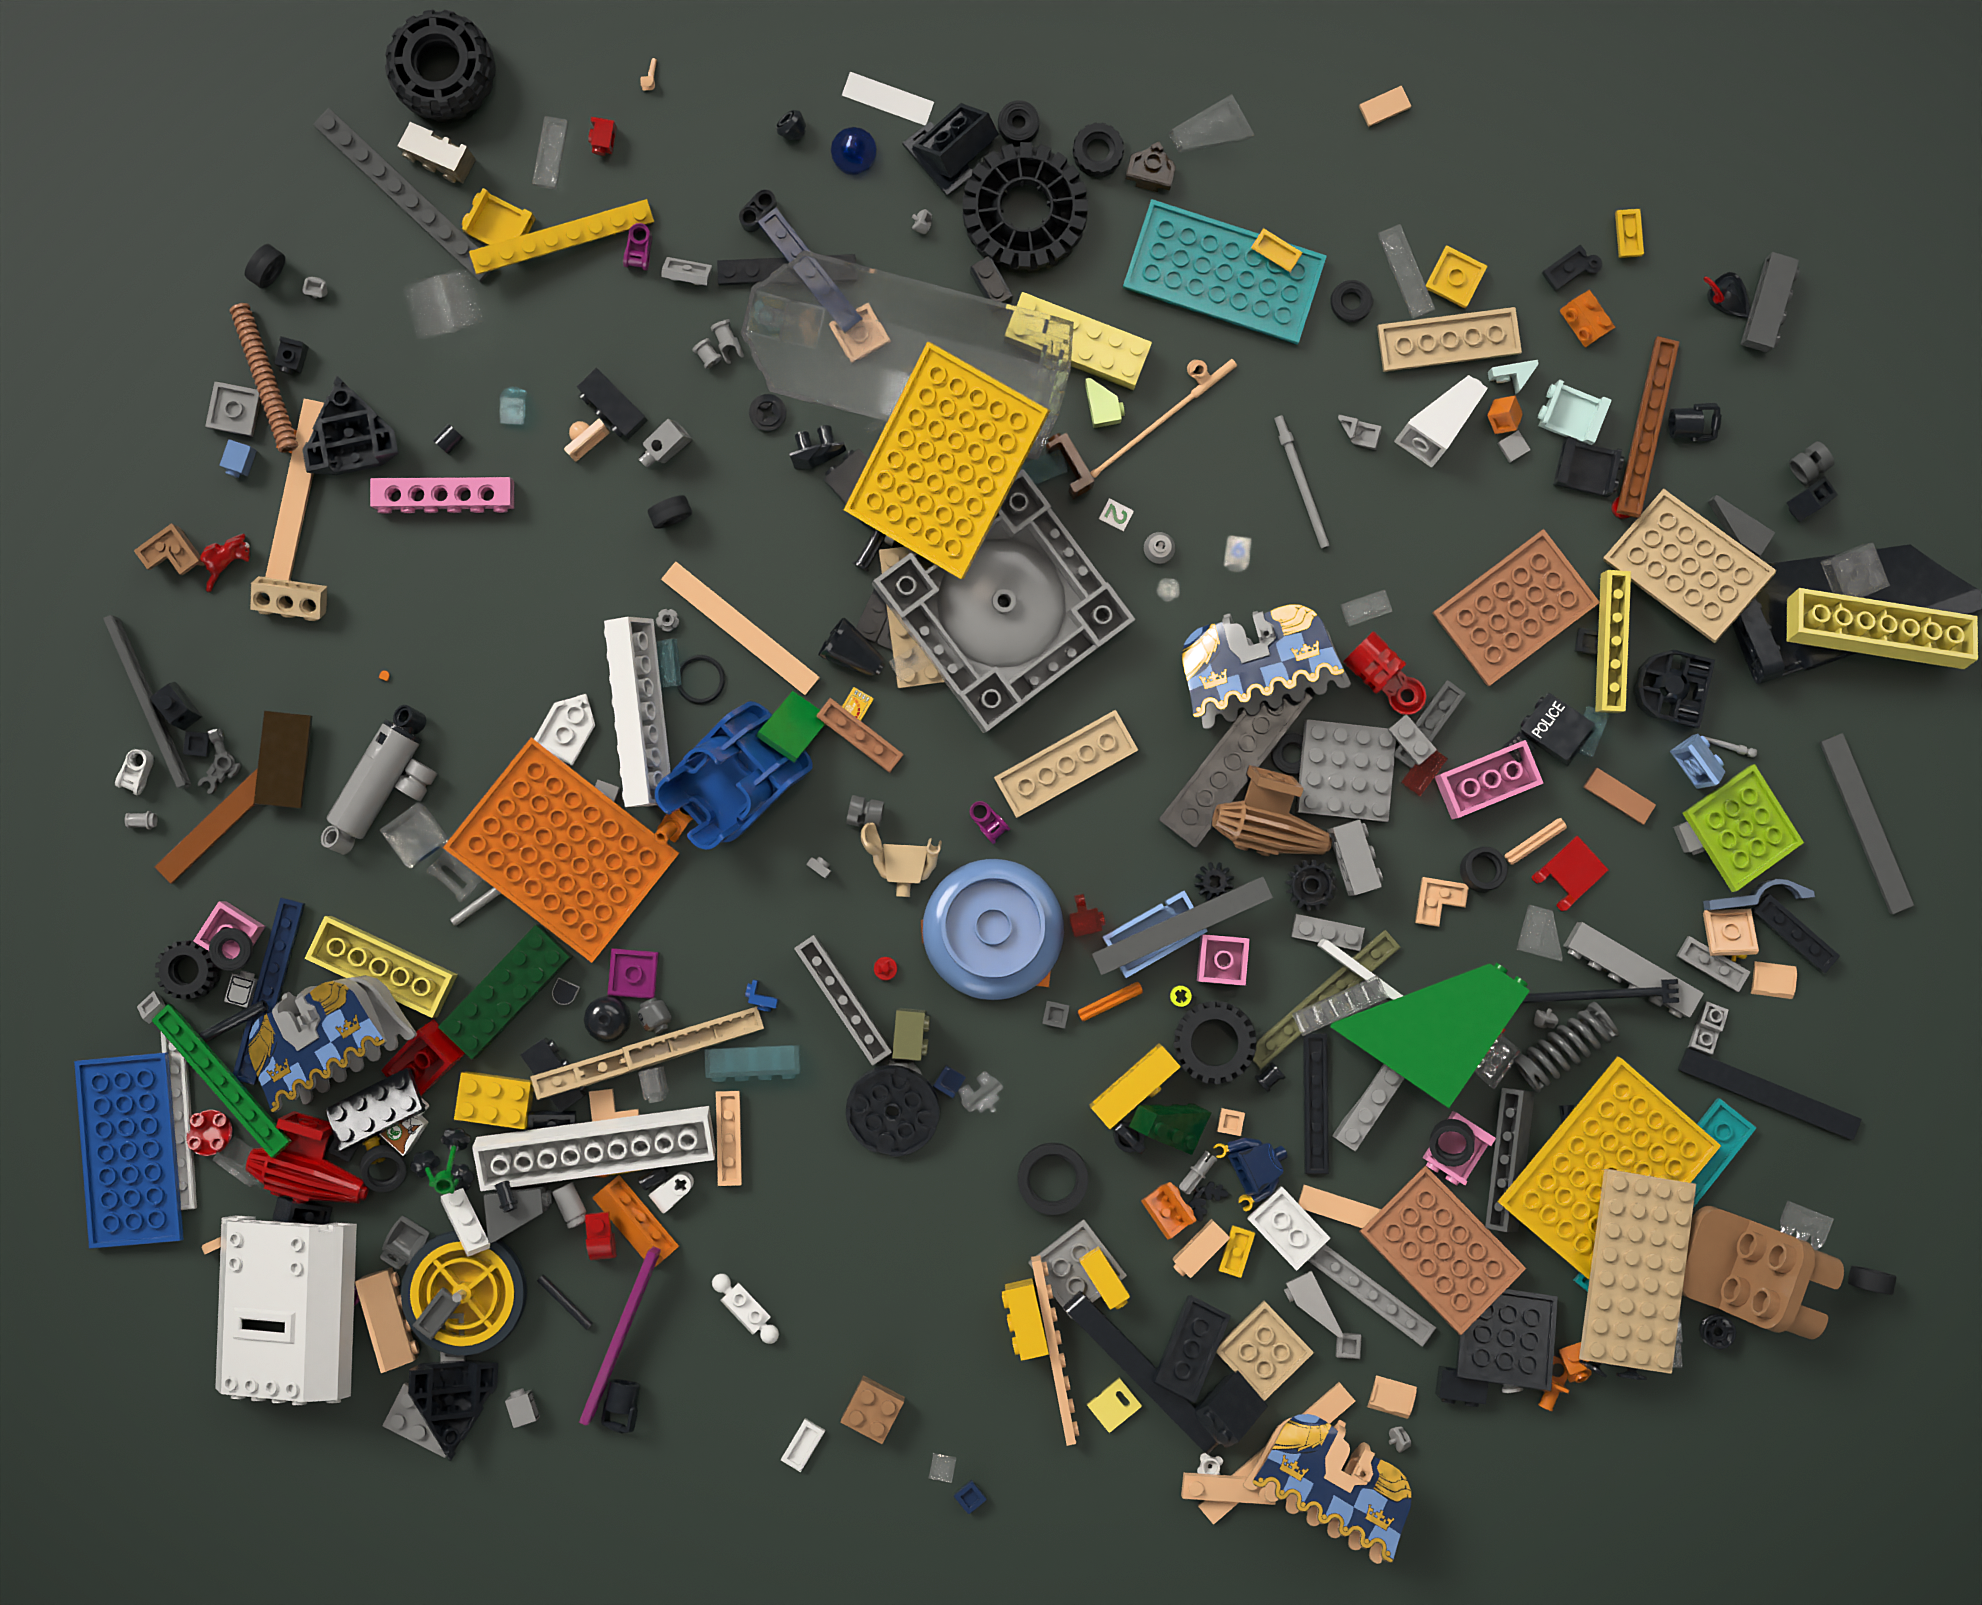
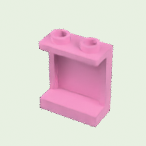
M1452 1111L1448 1119L1460 1120L1473 1130L1475 1145L1474 1153L1470 1160L1463 1165L1455 1167L1445 1166L1432 1156L1430 1148L1424 1154L1423 1159L1428 1161L1426 1166L1436 1173L1442 1170L1448 1174L1446 1179L1458 1186L1459 1182L1466 1185L1468 1182L1466 1179L1487 1146H1492L1496 1138L1460 1114ZM1449 1131L1441 1134L1438 1144L1443 1151L1457 1154L1464 1151L1466 1140L1463 1135Z

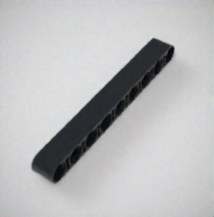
M1079 1291L1063 1306L1065 1311L1207 1455L1219 1445L1197 1420L1195 1415L1196 1407L1190 1401L1152 1382L1157 1370L1155 1365L1082 1291Z

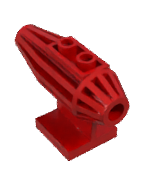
M293 1111L279 1118L276 1128L282 1129L292 1142L275 1158H271L263 1148L252 1149L248 1156L246 1171L262 1183L264 1189L270 1190V1193L275 1196L287 1195L293 1197V1200L299 1203L318 1200L359 1204L368 1195L369 1188L362 1179L323 1159L329 1136L334 1134L331 1124L327 1120Z

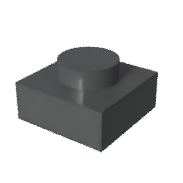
M1047 1001L1042 1024L1065 1028L1070 1005Z

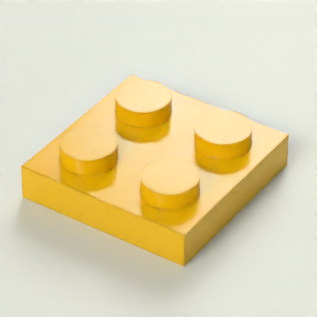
M1446 245L1424 288L1466 308L1487 265Z

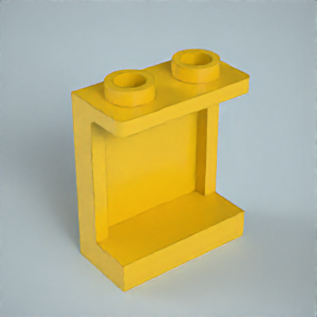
M483 188L481 193L475 195L471 212L464 216L462 230L466 235L486 245H492L528 234L536 218L532 212L526 209L521 210L491 195L488 190Z

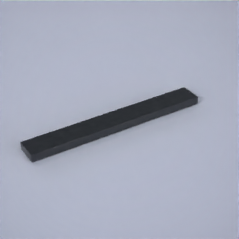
M1686 1048L1678 1068L1679 1071L1853 1141L1862 1120L1859 1117Z

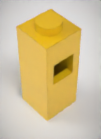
M1099 1246L1079 1258L1081 1265L1110 1310L1114 1307L1117 1310L1128 1303L1127 1299L1130 1297L1128 1291Z

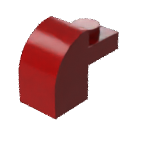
M610 1211L585 1214L586 1246L589 1259L615 1258L617 1256L615 1233L611 1231Z

